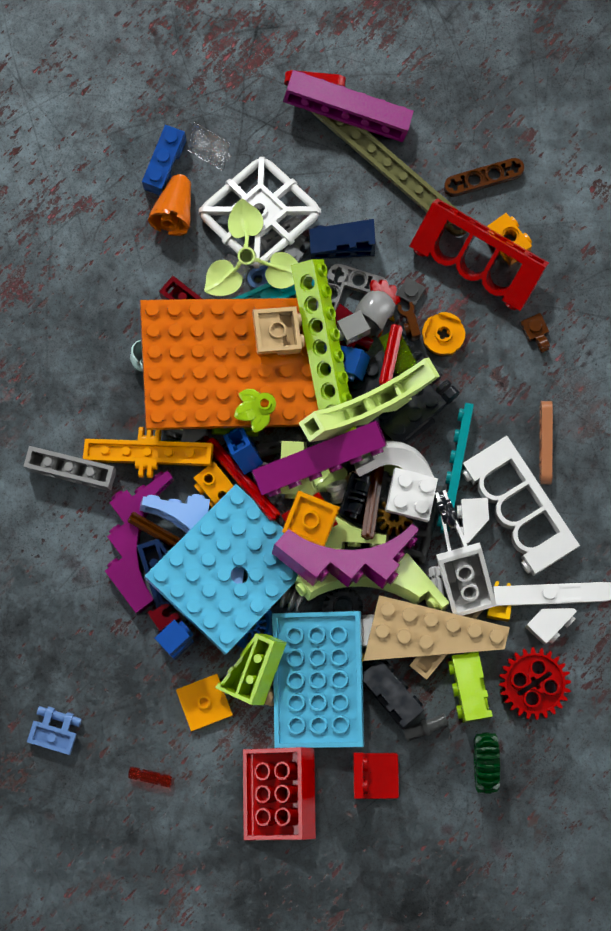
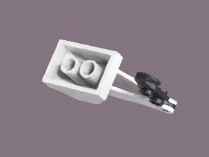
M446 490L436 492L435 496L441 514L448 552L437 554L436 556L452 613L464 616L497 606L480 543L467 546ZM446 524L451 529L455 528L462 548L451 550Z

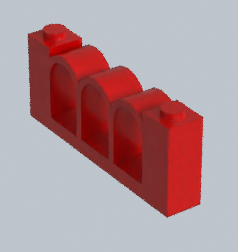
M438 198L432 202L409 245L417 255L428 257L431 254L433 259L441 265L449 266L456 263V269L464 279L477 281L482 278V284L490 294L504 296L502 301L506 302L505 305L512 310L518 309L519 311L527 303L549 264L544 259ZM449 222L470 233L456 257L444 255L439 248L440 238ZM475 237L496 248L487 266L481 272L471 271L465 264L466 252ZM501 252L522 263L511 285L507 287L497 286L492 281L490 274Z

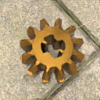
M386 502L382 503L384 509L386 508ZM378 509V514L383 516L378 517L377 522H385L380 526V529L384 530L388 526V535H391L392 529H395L398 536L400 535V527L403 531L407 529L404 523L408 525L413 524L411 519L399 515L398 522H395V520L392 522L389 512Z

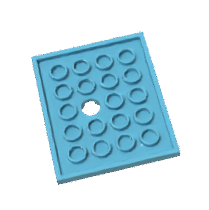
M235 484L144 576V579L226 655L296 582L298 574L272 554L274 544L284 534L282 532L283 527L276 521L269 520L255 501ZM235 568H243L248 575L247 581L238 584L233 582L231 571Z

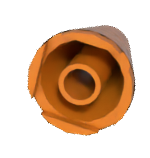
M177 174L170 178L149 213L148 222L155 230L161 232V229L168 231V235L181 236L188 232L191 214V182L185 175Z

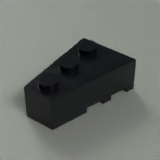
M380 659L363 673V683L399 727L403 729L424 711L422 708L423 704L415 695L412 696L407 691L409 687L401 678L397 679L394 676L393 672L395 670L387 661L383 663Z

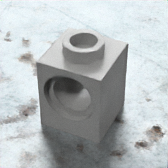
M361 310L337 321V329L340 333L339 340H344L346 345L370 334V327Z

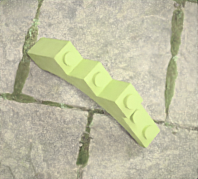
M424 358L399 376L359 397L327 409L312 412L300 421L299 425L309 442L334 438L344 434L353 426L370 423L384 412L397 411L412 400V396L440 376L430 358Z
M282 441L281 459L307 449V442ZM309 478L301 480L302 485L292 489H289L288 486L281 488L280 494H285V498L295 499L299 490L312 496L319 491L314 480L310 481ZM337 514L336 520L338 525L332 528L325 547L344 550L345 542H348V546L361 547V543H370L369 547H374L388 542L389 535L375 532L373 539L365 540L361 537V527L355 526Z

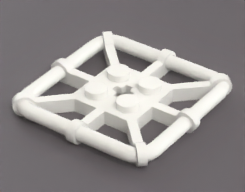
M259 157V159L251 162L233 179H228L225 182L226 185L211 196L198 211V215L222 239V243L226 246L229 245L238 254L239 250L243 247L234 239L235 237L231 235L230 231L227 233L211 217V215H230L234 205L232 207L213 206L232 191L255 208H264V213L262 214L264 224L260 233L255 236L254 251L257 258L266 262L271 260V256L274 253L281 252L288 245L291 246L295 242L294 240L321 216V208H319L317 203L297 185L293 178L290 179L273 162L265 159V157ZM258 168V185L246 194L238 185ZM265 168L284 184L274 193L264 186ZM292 191L307 206L287 207L279 199L287 192ZM287 215H309L289 233L278 224ZM273 228L282 239L260 257L261 237ZM254 262L251 266H254V268H260V266H263V264Z

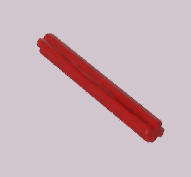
M210 438L206 443L214 445L213 456L255 501L269 520L275 521L279 518L280 512L265 495H261L259 488L247 474L244 475L238 464L214 438Z

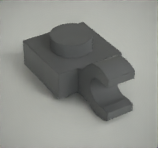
M300 234L292 246H286L281 252L290 254L299 263L304 255L300 250L303 248L307 237Z

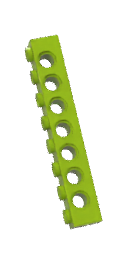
M311 259L291 265L299 312L302 318L303 333L318 410L327 409L352 400L347 384L348 375L343 363L344 354L339 342L340 333L335 321L336 312L331 300L332 291L328 285V270L324 259ZM313 279H314V282H315L314 287H312V280H313ZM316 301L319 303L318 309L316 308ZM321 322H322V324H323V329H322V331H321V329H320V323H321ZM325 344L327 345V351H326V352H325V350H324V345H325ZM329 365L331 367V373H329L328 371ZM333 386L335 388V394H333L332 392ZM353 426L346 432L356 429V426Z

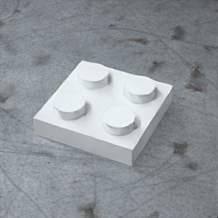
M395 468L385 512L428 522L430 520L438 478Z

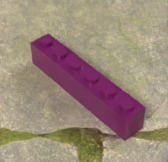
M295 70L292 71L283 99L284 103L403 142L407 135L414 112L404 106H398L383 99H378Z
M374 421L254 469L252 472L261 495L268 494L269 497L280 494L281 488L288 486L289 489L302 485L301 480L309 478L310 481L322 477L321 472L329 470L330 473L343 468L341 464L350 461L351 465L363 460L362 456L370 453L371 456L378 455L384 452L383 448L387 446L378 421Z

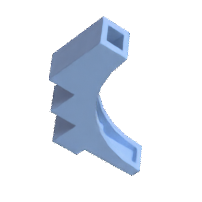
M193 494L187 497L184 504L178 499H169L167 501L160 499L156 495H147V497L143 496L140 511L157 515L173 523L187 534L208 512L210 499H205L203 495ZM233 569L231 571L233 582L237 584L243 583L244 569Z

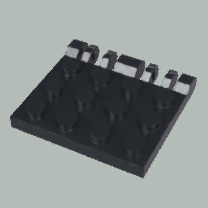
M403 332L393 378L410 369L423 354L418 350L409 356L407 360L403 357L414 346L411 341H408L409 338ZM386 346L369 360L363 381L354 379V382H347L352 399L381 386L379 379ZM437 371L440 376L412 396V400L397 411L384 412L373 420L378 421L381 430L392 441L404 443L458 397L460 392L455 386H451L452 383L449 380L440 384L436 390L431 387L441 378L442 373L440 371Z

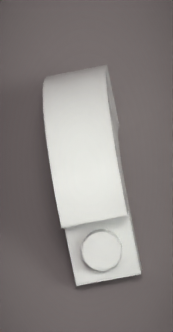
M386 441L387 446L383 448L384 452L375 456L366 454L362 456V461L354 464L359 477L383 465H396L403 470L434 477L426 459L419 451L410 445L397 441Z

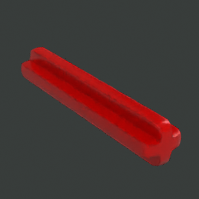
M392 324L390 327L379 379L380 385L393 378L403 331L400 325Z

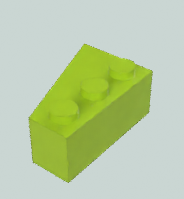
M256 633L240 654L241 657L234 666L229 668L226 677L215 688L250 705H264L287 642L269 634Z
M479 652L451 656V661L448 662V669L450 675L454 674L455 683L452 684V691L454 697L458 696L459 705L456 706L458 719H462L463 723L493 717L492 711L489 710L488 693L485 690Z

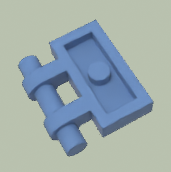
M39 706L37 715L44 716L42 723L33 721L27 742L71 755L77 734L70 732L69 729L71 725L80 727L82 719L75 717L74 714L69 712L65 714L55 711L53 707L48 706V708ZM51 720L63 722L62 728L50 726Z

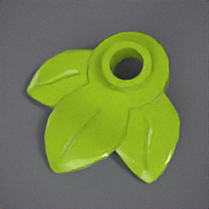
M245 389L239 393L243 403L236 408L234 417L241 421H251L253 432H259L269 424L270 414L276 408V400L269 393L260 394L255 389ZM263 400L269 401V405L267 407L261 406V402Z

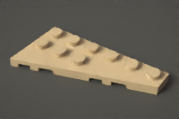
M379 595L363 661L503 650L506 646L510 627Z

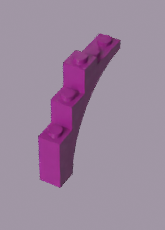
M168 470L165 473L162 471L157 473L152 478L153 481L147 486L143 484L134 491L135 495L131 496L128 490L124 492L121 490L114 494L111 498L112 501L109 502L125 524L122 526L118 524L109 531L110 535L107 537L122 558L120 560L118 558L112 560L107 565L108 569L105 572L137 615L154 604L155 601L146 587L141 572L137 545L140 543L142 530L128 523V518L132 512H136L146 518L148 513L140 511L143 496L147 497V495L159 496L174 482Z
M411 524L404 532L386 543L358 550H342L320 546L303 539L288 529L274 544L272 554L312 586L318 581H324L330 573L346 587H349L352 582L357 583L365 575L383 589L387 583L391 585L399 574L396 573L400 565L398 563L405 555L403 553L407 547L411 549L417 542L418 538L416 535L419 528Z

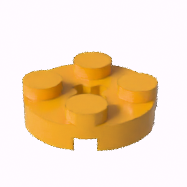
M441 312L429 317L422 329L423 344L433 354L439 356L453 355L461 348L465 339V329L461 320L456 315L448 312ZM443 329H446L447 334L450 336L441 339L437 332H442Z

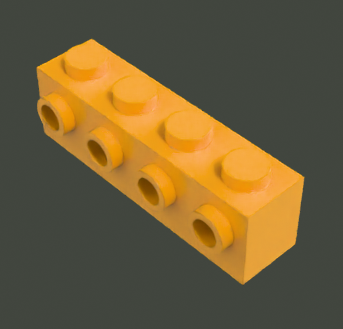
M212 462V466H207L194 477L196 484L193 485L200 495L205 493L210 499L209 506L211 508L234 486L215 462Z

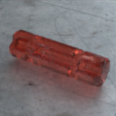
M130 767L128 778L140 779V781L155 785L161 784L160 786L170 787L172 782V776L160 775L161 773L145 769L140 770V768Z

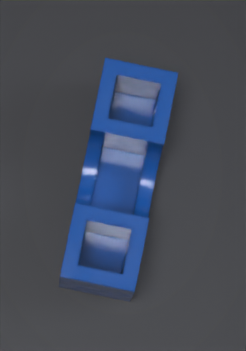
M168 125L164 126L142 180L144 190L161 195L171 178L173 164L176 158H180L186 144L185 131Z
M173 620L155 637V640L176 660L194 643L191 638L194 634L182 621L177 623Z

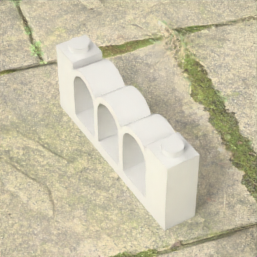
M508 436L500 439L462 464L463 470H461V473L467 482L471 481L473 485L478 482L480 496L488 498L489 503L496 504L494 515L497 522L502 527L513 529L511 541L514 548L524 554L521 557L523 560L521 565L527 573L531 572L535 576L580 546ZM510 462L522 483L503 495L494 496L489 494L484 487V479ZM527 488L540 508L517 522L506 520L501 513V504ZM544 513L557 534L533 548L522 545L518 539L519 528Z

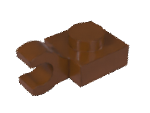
M409 302L410 309L408 311H403L401 304H399L397 308L398 314L406 319V323L403 324L405 335L410 336L411 342L420 340L421 334L416 315L414 314L413 303Z
M541 313L522 320L520 325L528 341L535 340L541 353L548 351L550 344L545 335L549 334V330Z

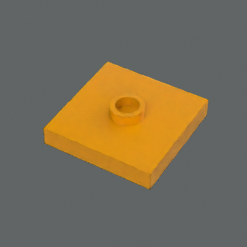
M299 490L282 532L285 533L289 529L303 539L320 546H325L340 507Z
M218 674L176 689L191 732L233 716L225 692L215 688L218 683H221Z

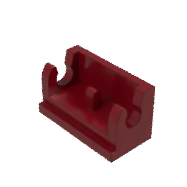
M163 604L154 611H148L149 616L160 632L173 620L177 623L184 622L177 612L170 614L173 609L168 608L169 604Z

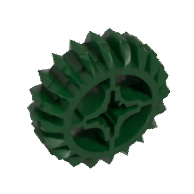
M490 732L476 734L473 745L475 787L478 793L491 794L497 792L500 786L498 737L495 733Z

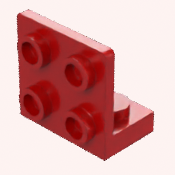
M353 753L354 799H392L399 797L397 753Z

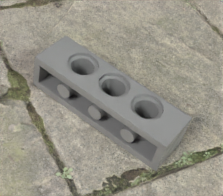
M32 446L28 448L23 466L28 472L110 492L117 472L114 466Z

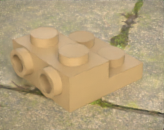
M297 306L254 309L252 311L257 354L278 353V355L300 353L305 345L304 335L300 334L299 326L302 325L301 314L297 313Z

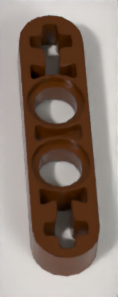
M511 158L452 175L446 179L444 191L448 196L457 197L518 179L523 174L524 163L518 158ZM514 164L515 167H519L517 173L514 170H510L504 176V170L511 169V165ZM497 170L500 173V177L498 179H491L488 172ZM475 175L479 177L480 183L478 185H471L468 182V178ZM464 178V184L457 186V190L454 191L453 188H449L451 182L458 185L462 183Z

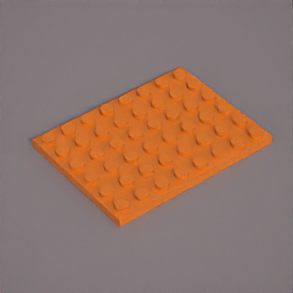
M297 298L140 300L146 430L252 428L251 421H241L234 417L236 408L243 403L239 393L245 389H255L260 394L269 393L275 398L276 408L270 414V422L266 427H299L300 421L318 410L306 343L298 354H257L252 316L254 309L297 306V313H300ZM301 325L299 326L300 334L304 335L303 327ZM263 400L261 402L262 407H267L269 405L268 400Z

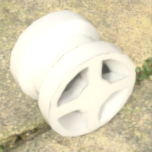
M346 479L334 481L326 486L327 491L331 494L330 500L332 504L342 503L348 484Z

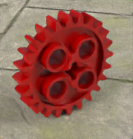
M532 647L528 654L524 648L522 649V656L516 652L514 653L515 661L510 658L507 659L509 667L502 666L506 674L499 675L501 679H504V682L498 684V686L503 687L505 690L500 693V696L507 695V699L503 703L511 702L510 711L517 708V716L525 712L526 719H529L531 714L534 715L535 720L539 719V714H542L544 719L548 718L547 711L555 715L554 707L563 708L560 700L568 701L564 693H570L571 690L565 688V685L570 684L571 681L565 680V676L570 674V672L562 671L566 664L558 665L557 662L560 657L552 659V651L544 655L543 648L536 653L535 648ZM539 662L543 665L542 674L533 672V663ZM551 672L550 677L537 685L539 689L533 687L522 695H518V691L531 684V678L537 680L546 673ZM516 674L524 677L525 683L523 686H517L514 683L513 678ZM547 681L555 684L556 689L554 693H548L545 690L544 685ZM528 693L536 695L537 703L535 705L527 703L526 695Z

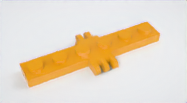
M139 427L138 440L85 439L83 459L103 463L135 464V469H139V478H144L145 469H147V478H153V472L158 470V465L212 466L214 445L201 442L161 441L162 430H155V436H153V430H147V435H145V428Z

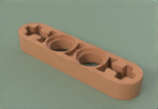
M541 401L540 484L551 485L552 401Z

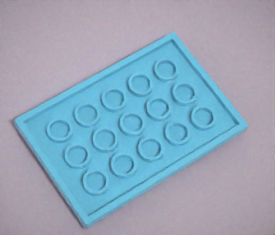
M361 611L272 613L273 637L287 642L273 679L275 748L364 747Z

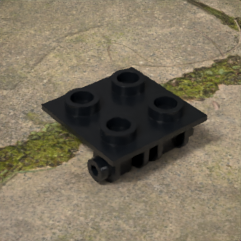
M351 472L338 514L363 524L367 492L371 485L369 476L362 475L359 477L358 474Z

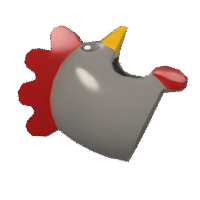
M372 280L370 282V291L361 299L355 309V312L361 310L370 327V337L376 336L380 338L387 320L395 321L393 313L395 306L400 302L401 298L395 295L397 291L396 286L388 285L387 280H380L379 282Z

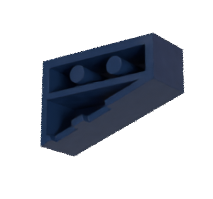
M374 219L331 226L319 225L309 229L311 259L375 256Z
M159 539L137 545L146 574L168 553ZM149 583L157 608L163 604H169L168 608L174 607Z

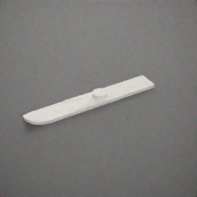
M611 582L494 586L493 592L497 606L611 601Z

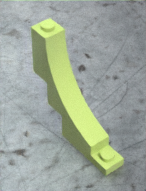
M408 553L398 563L400 565L396 573L399 575L391 585L387 583L382 589L367 576L363 575L357 583L352 582L349 586L385 590L413 604H419L425 599L428 607L446 611L450 603ZM330 573L324 581H318L314 586L299 575H297L295 588L299 595L304 596L308 601L325 592L346 587Z

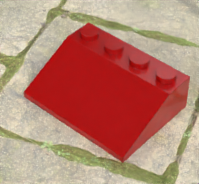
M314 748L243 749L244 840L316 839Z

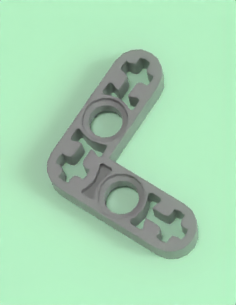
M334 264L330 267L327 274L328 285L338 293L335 299H331L334 309L336 310L339 305L344 288L367 294L370 291V285L369 289H366L368 279L377 280L378 282L386 279L346 265ZM338 270H341V274L344 276L338 278L337 285L332 284L335 280L333 272L336 273ZM355 276H362L365 282L361 286H356L353 284L352 279Z

